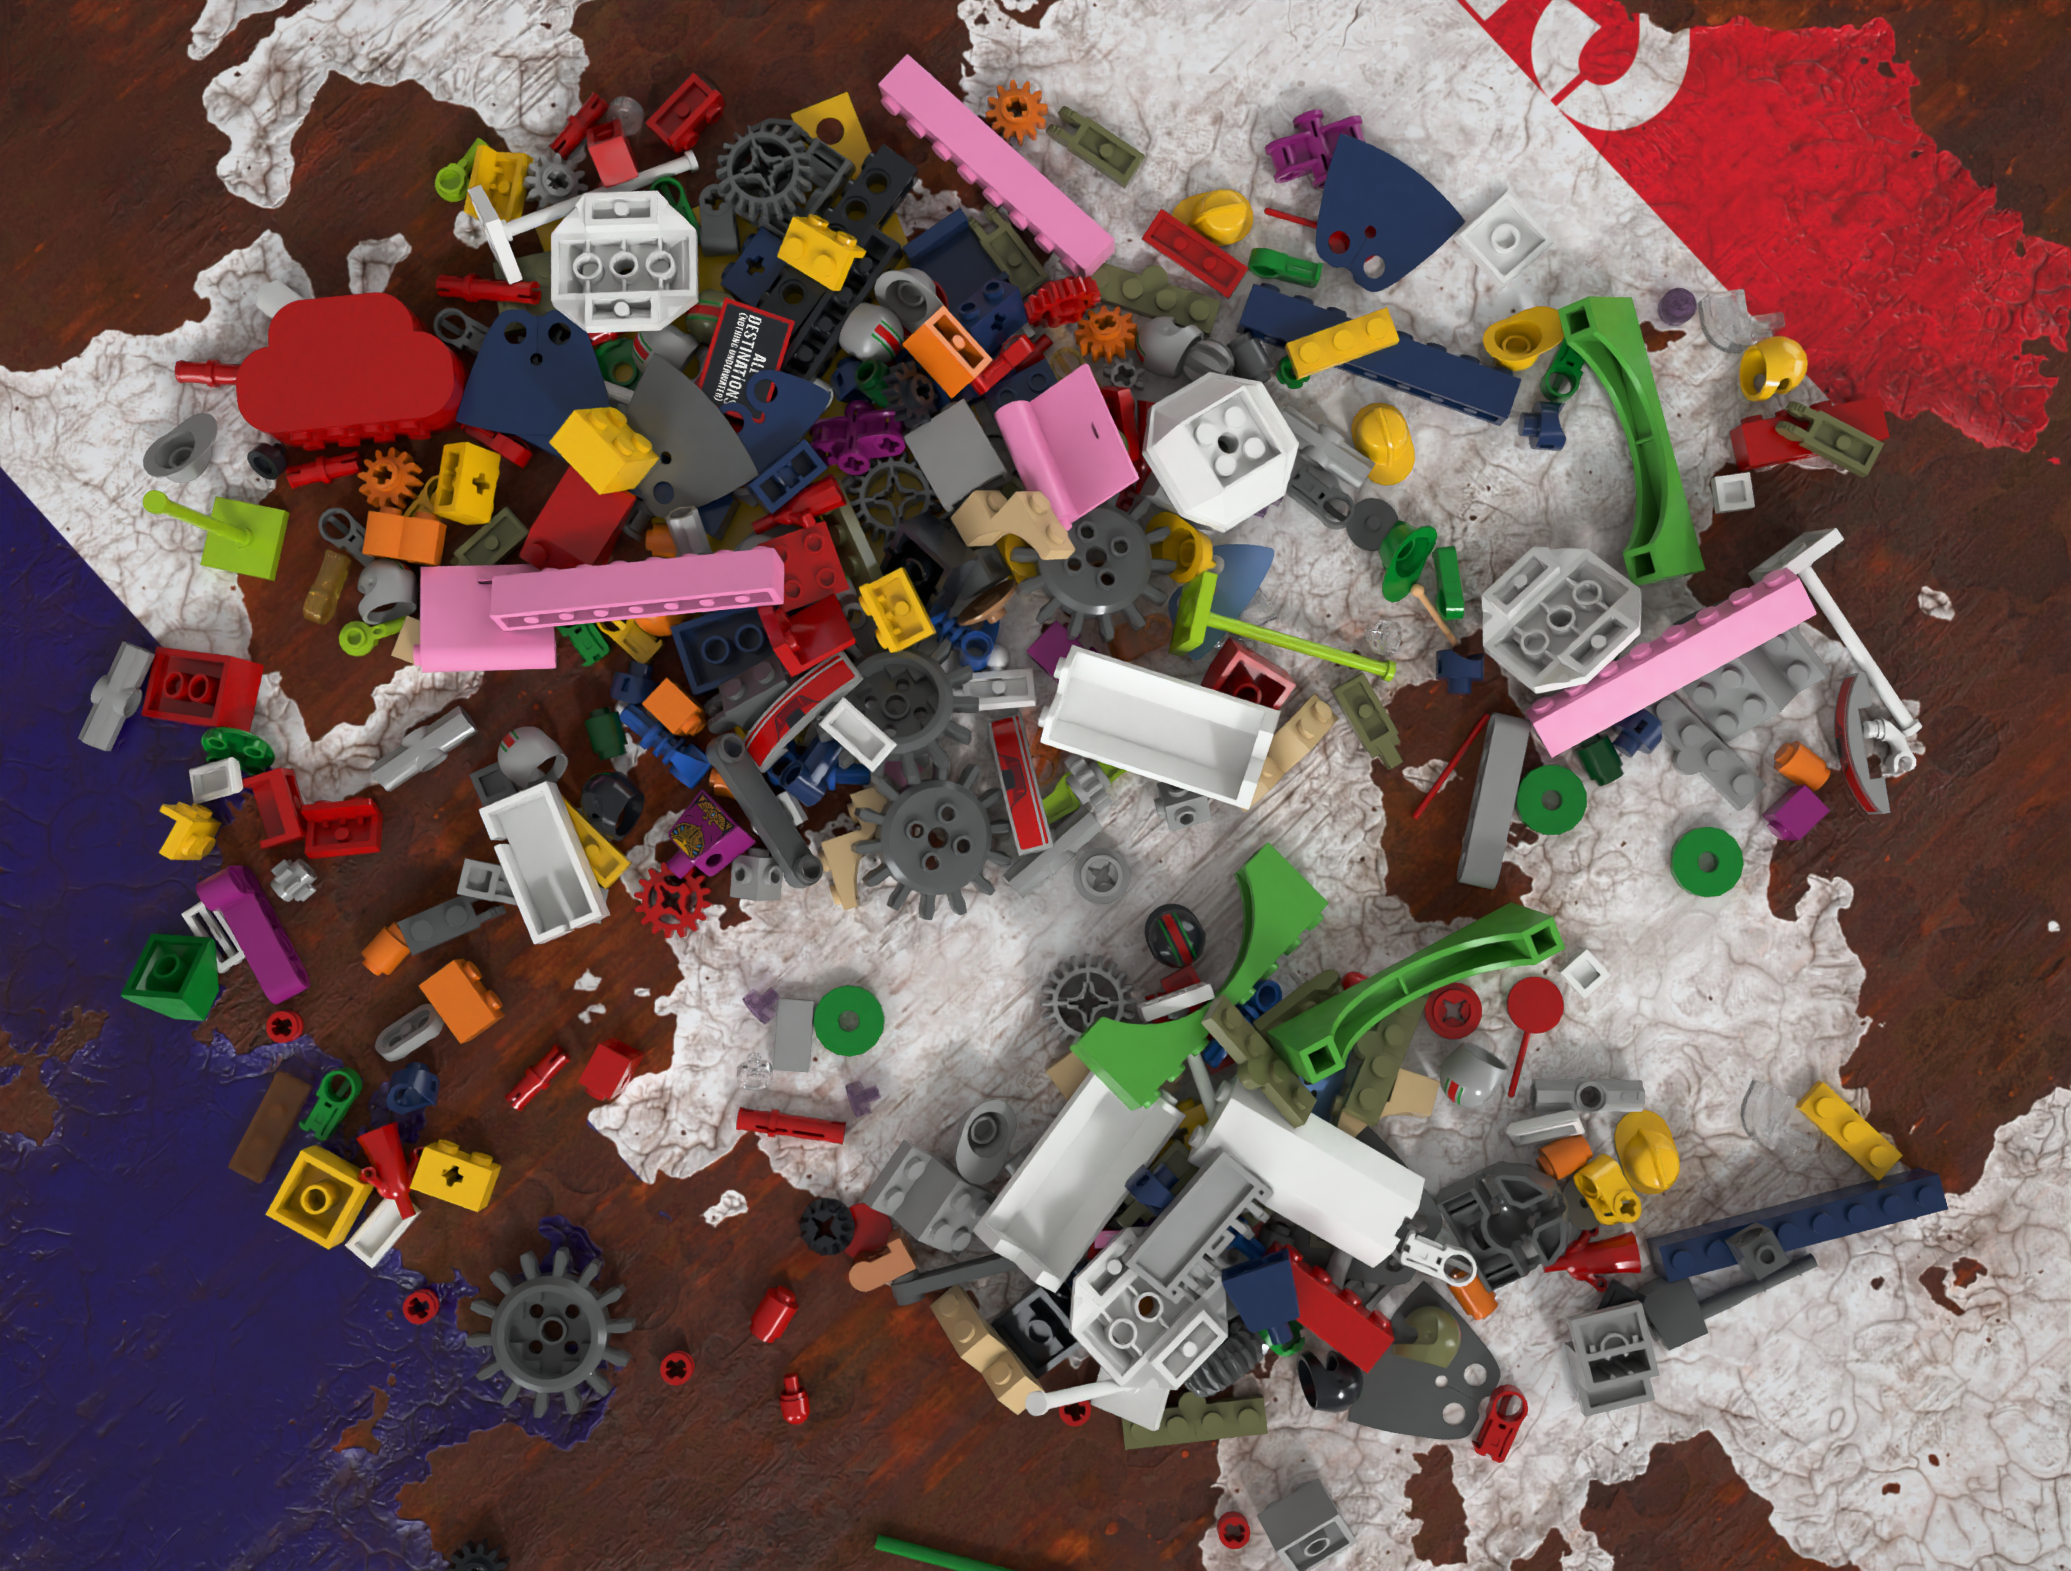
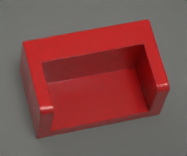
M620 118L586 130L588 150L605 188H610L639 177L636 157Z
M280 767L242 779L243 788L253 789L267 835L266 840L259 842L261 849H275L306 839L307 820L301 814V806L304 805L293 769Z

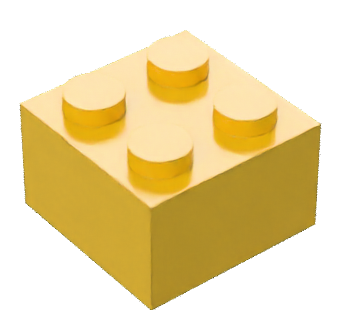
M612 407L574 410L549 442L599 495L635 489L660 458L652 450V444L641 434L635 433L627 424V418L619 410Z
M315 1144L300 1151L265 1215L321 1246L331 1249L344 1242L374 1186L359 1181L357 1175L362 1169Z

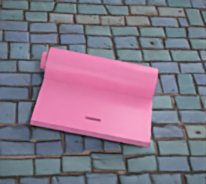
M1084 363L1032 401H1013L999 408L994 414V419L1025 491H1041L1049 500L1051 508L1060 524L1067 531L1072 528L1071 523L1139 479L1089 364Z
M531 564L421 567L420 644H414L413 646L415 666H421L423 673L557 668L554 627L503 631L489 616L493 576H503L514 571L523 573L541 571Z

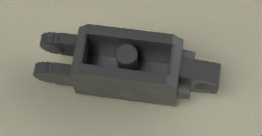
M774 654L719 685L720 693L712 697V699H708L705 702L706 704H704L705 713L710 717L713 716L707 721L708 730H710V733H716L717 735L727 730L729 731L738 725L744 730H750L762 714L788 688L819 665V663L791 677L778 656Z

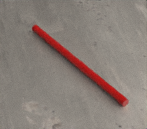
M1484 713L1412 814V818L1418 820L1489 720L1490 716Z

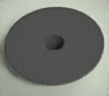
M1375 498L1362 500L1355 505L1354 517L1351 523L1346 526L1348 536L1359 548L1377 551L1383 539L1398 521V516L1392 506L1383 500Z
M1572 1177L1566 1182L1562 1190L1569 1202V1221L1575 1227L1582 1230L1594 1229L1601 1223L1595 1218L1584 1196L1576 1188Z

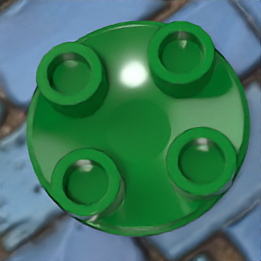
M229 727L212 728L207 730L201 738V744L208 753L206 757L207 763L233 757L239 761L240 770H243L250 776L264 773L266 768L270 767L275 760V753L268 743L258 736L240 729Z

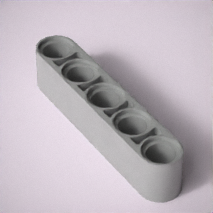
M1493 712L1490 717L1458 864L1457 881L1460 883L1492 890L1497 885L1530 732V720L1496 712Z

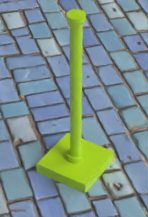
M151 490L144 495L143 506L146 511L155 515L165 514L208 531L200 565L275 581L289 512L216 496L210 517L170 500L161 491Z
M1203 571L1182 588L1168 651L1169 654L1182 657L1202 645L1206 627L1208 626L1379 675L1383 681L1390 682L1395 675V661H1378L1210 612L1218 574Z

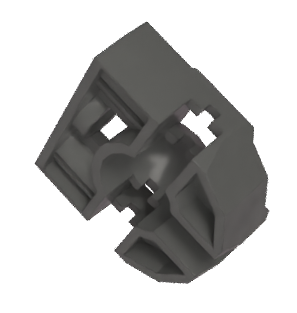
M768 118L762 121L766 124L768 132H771L777 124L781 127L782 135L790 130L794 133V142L801 140L810 146L805 153H809L812 162L808 166L813 168L814 176L807 180L819 187L811 194L805 209L796 205L795 203L797 202L795 201L794 205L797 210L795 214H791L788 209L783 210V221H779L776 214H770L771 220L768 224L764 223L762 215H760L759 220L754 222L749 220L748 211L741 215L744 221L757 230L762 226L783 241L793 217H808L809 214L822 217L856 172L854 163L820 139L810 137L794 121ZM762 122L751 126L754 130V133L759 132V127ZM763 150V152L770 157H777L780 155L782 158L787 157L783 153L775 150ZM743 161L738 174L741 173V169L749 166V163ZM762 164L760 174L762 178H765L767 185L770 186L768 178L770 173ZM793 172L789 173L788 178L778 184V193L789 184ZM748 188L743 189L745 193L751 196L767 197L766 193L762 190L749 191Z
M1499 1161L1440 1189L1437 1195V1207L1460 1246L1469 1251L1473 1256L1477 1267L1476 1273L1488 1293L1527 1276L1531 1270L1536 1269L1540 1264L1545 1265V1267L1554 1264L1566 1247L1569 1236V1202L1554 1178L1545 1175L1530 1164ZM1489 1174H1494V1179L1502 1193L1492 1198L1482 1181ZM1552 1194L1556 1196L1559 1206L1540 1214L1535 1203L1549 1198ZM1501 1204L1500 1213L1491 1215L1493 1205ZM1529 1214L1536 1219L1533 1229L1527 1223ZM1480 1220H1481V1227H1480V1229H1481V1231H1482L1483 1237H1484L1485 1241L1490 1245V1246H1488V1247H1486V1248H1485V1246H1484L1483 1239H1482V1237H1481V1235H1480L1478 1229H1477V1228L1474 1226V1224H1473V1223H1476V1222H1478V1221H1480ZM1526 1240L1533 1244L1538 1255L1529 1259L1521 1248Z

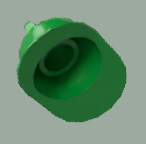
M1398 520L1383 539L1379 547V556L1383 567L1386 569L1382 583V593L1386 600L1392 603L1398 602L1411 592V587L1417 583L1426 560L1436 544L1437 532L1435 528L1428 525L1417 529L1405 521Z

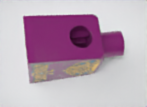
M702 789L668 833V837L680 850L665 865L679 879H682L694 866H697L706 875L714 876L749 849L756 841L716 800Z

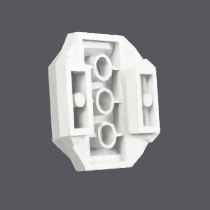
M658 191L584 193L575 204L576 208L562 220L551 234V302L557 310L587 333L659 331L699 302L698 236L696 229L670 206L668 201ZM626 268L633 269L632 272H630L629 274H619L622 270Z
M1209 372L1148 409L1142 455L1181 517L1210 526L1211 529L1224 533L1285 495L1299 442L1262 382ZM1218 440L1227 444L1229 454L1219 448Z
M1533 546L1482 594L1484 650L1536 694L1587 684L1641 634V590L1588 549H1549V547ZM1562 622H1570L1566 626L1557 627Z
M1124 1227L1073 1278L1069 1332L1118 1386L1122 1388L1177 1390L1228 1337L1226 1290L1223 1287L1220 1275L1216 1279L1208 1275L1203 1268L1196 1264L1189 1273L1197 1277L1207 1290L1200 1296L1181 1281L1178 1285L1185 1289L1187 1293L1176 1305L1126 1266L1122 1260L1123 1256L1149 1227ZM1150 1296L1153 1300V1309L1148 1315L1142 1316L1138 1309L1139 1302L1143 1297Z

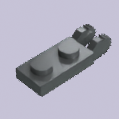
M461 895L399 921L397 924L411 955L414 956L480 928V924L505 914L504 905L494 906L476 916L471 904L484 899Z

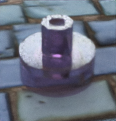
M1674 288L1660 299L1657 308L1658 315L1667 325L1680 326L1694 316L1697 302L1694 295L1687 289Z
M772 987L762 995L753 988L742 1000L751 1013L766 1025L777 1015L771 1005L780 996Z
M860 1080L845 1085L855 1116L860 1118L871 1114L870 1102L881 1098L877 1085L864 1089Z

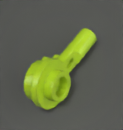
M477 138L457 164L450 163L448 167H444L438 172L435 179V188L444 200L458 202L467 196L470 182L468 175L473 168L477 146L487 145L489 147L482 139Z
M406 615L375 626H370L360 621L350 622L340 632V645L349 655L364 656L374 646L378 645L379 639L399 633Z

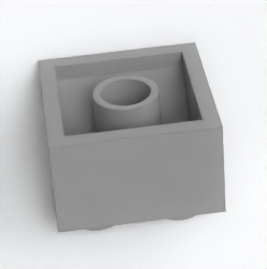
M1319 1478L1302 1483L1296 1488L1294 1493L1282 1500L1271 1502L1265 1507L1263 1512L1257 1515L1274 1550L1290 1571H1311L1357 1543L1353 1533Z

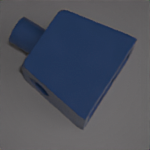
M1288 1248L1222 1269L1221 1282L1248 1330L1251 1333L1267 1329L1273 1345H1280L1290 1341L1293 1338V1334L1288 1322L1299 1318L1300 1310Z

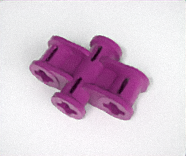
M1321 109L1307 111L1294 118L1292 121L1294 128L1299 129L1300 133L1274 140L1264 148L1266 155L1271 156L1276 172L1273 176L1275 183L1289 182L1313 173L1315 180L1312 184L1314 189H1324L1327 173L1340 133L1365 142L1361 129L1363 123L1361 116L1347 117L1325 126L1322 123L1324 114Z
M854 400L846 405L845 416L815 421L809 429L810 436L812 437L810 446L827 467L838 464V467L845 473L860 475L869 469V458L896 456L904 451L906 443L903 438V431L906 429L904 420L895 422L894 415L896 412L893 410H886V408L876 410L867 401Z

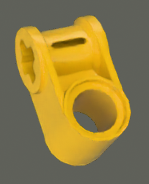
M1600 1154L1574 1174L1573 1179L1576 1188L1584 1196L1595 1218L1601 1224L1611 1226L1619 1221L1622 1223H1633L1638 1220L1642 1211L1641 1202L1624 1177L1619 1164L1611 1156ZM1626 1200L1630 1201V1203H1623V1204H1622V1201H1626ZM1612 1212L1613 1215L1606 1216L1604 1213Z

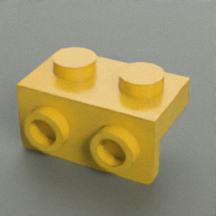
M478 145L468 189L481 185L500 220L505 219L506 222L520 218L527 188L523 187L522 183L525 177L529 176L527 168L530 163H533L534 158L526 153L496 152L487 145ZM467 192L464 212L479 220Z
M809 214L808 217H793L777 257L832 291H841L854 258H864L866 250L856 245L857 239L842 231H837L836 233L828 228V221L817 215Z
M901 567L870 584H864L859 587L862 594L859 597L860 605L867 616L872 615L878 627L875 630L876 637L884 649L888 648L891 653L900 652L937 633L905 567Z
M178 802L177 805L162 804L159 811L177 822L159 853L170 860H201L202 857H206L215 845L216 840L214 836L222 824L211 817L213 812L197 803H193L191 806L182 802Z

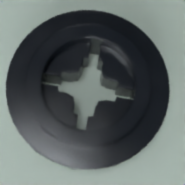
M821 1198L813 1201L804 1208L802 1217L798 1222L801 1229L800 1238L804 1239L808 1245V1250H813L819 1253L820 1256L836 1255L844 1251L850 1245L855 1233V1221L851 1211L844 1203L833 1198ZM834 1216L835 1218L830 1227L833 1235L827 1233L819 1237V1231L822 1228L818 1223L819 1220L824 1222Z

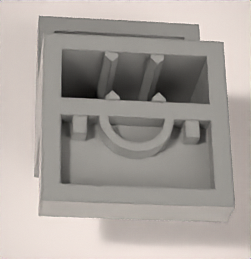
M1794 626L1682 688L1723 741L1727 743L1782 712L1798 693L1826 678L1831 671Z
M903 1140L862 1201L870 1208L893 1217L917 1241L958 1257L962 1250L969 1245L974 1234L972 1230L997 1196L987 1188L964 1180L958 1170L945 1158Z
M1636 1300L1567 1317L1573 1341L1565 1342V1347L1581 1413L1585 1417L1655 1400L1650 1378L1659 1376V1370L1643 1306L1640 1301Z

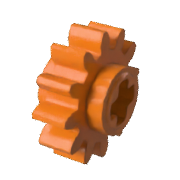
M1014 79L1011 80L1010 90L1008 91L998 85V99L995 97H988L987 99L988 107L992 110L986 112V121L993 123L991 129L997 134L1003 132V140L1007 143L1010 142L1011 137H1016L1019 146L1023 145L1025 135H1028L1033 141L1037 140L1035 127L1038 129L1046 128V120L1042 116L1048 113V105L1040 103L1042 91L1039 90L1030 94V82L1028 81L1025 82L1022 89H1017V83ZM1019 109L1022 116L1014 117L1012 110Z
M1105 305L1101 306L1100 312L1097 314L1092 310H1088V320L1081 319L1077 322L1078 330L1075 331L1076 345L1080 346L1082 356L1092 353V362L1094 363L1100 357H1103L1108 364H1111L1113 357L1116 355L1121 359L1126 358L1125 349L1135 350V339L1138 334L1137 324L1133 323L1131 313L1121 316V308L1119 306L1113 312L1108 311Z
M391 447L387 456L381 451L376 450L375 456L377 460L372 462L365 459L364 464L369 470L367 473L361 472L358 474V477L366 482V484L359 488V491L368 497L367 502L376 508L379 506L394 508L395 504L404 510L406 509L405 499L407 497L417 500V495L412 491L413 488L422 487L424 484L415 477L422 472V468L413 463L414 458L407 452L401 453L394 447Z

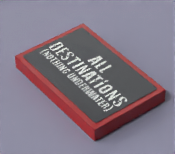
M725 297L698 387L717 408L729 402L740 403L752 413V419L755 423H763L765 420L764 413L755 410L746 397L747 383L754 374L761 370L780 371L795 321ZM768 379L757 382L754 388L756 398L761 402L769 403L773 395L775 383ZM732 410L724 413L726 415L744 420L742 415L737 411Z

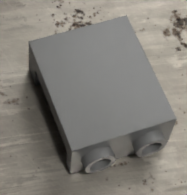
M964 398L959 402L954 401L942 408L941 413L932 418L930 422L918 426L915 425L910 433L903 437L943 508L951 516L974 490H997L1013 480L1011 473L1001 461L977 420L975 412Z

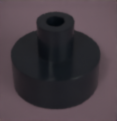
M259 443L247 455L252 469L263 478L269 480L277 479L287 467L286 460L283 457L286 454V450L279 443H274L272 446L267 443Z

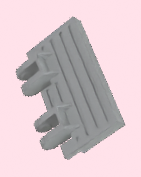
M1219 1146L1123 1256L1122 1260L1126 1266L1176 1305L1187 1293L1185 1289L1178 1285L1181 1281L1198 1295L1202 1296L1207 1289L1197 1277L1189 1273L1190 1270L1198 1264L1208 1275L1217 1279L1222 1273L1221 1270L1204 1254H1208L1214 1260L1219 1257L1235 1238V1235L1227 1229L1230 1225L1245 1238L1251 1240L1255 1233L1246 1222L1238 1218V1215L1244 1208H1247L1256 1219L1265 1223L1270 1218V1215L1252 1199L1255 1197L1264 1205L1274 1192Z

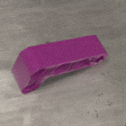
M230 865L196 884L197 894L206 908L210 911H221L260 986L272 1003L278 1005L310 987V979L258 879L250 868L245 865Z

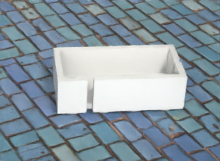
M545 781L479 809L490 839L498 841L508 839L509 844H499L494 846V849L534 944L549 942L574 931V928H582L610 916L606 902L556 783Z

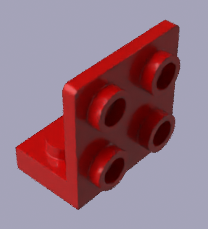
M825 520L816 522L810 528H802L757 545L775 548L784 563V603L778 604L779 608L783 607L785 612L850 589Z
M835 594L818 601L788 617L783 607L776 609L774 605L757 606L772 649L791 677L856 643V639Z

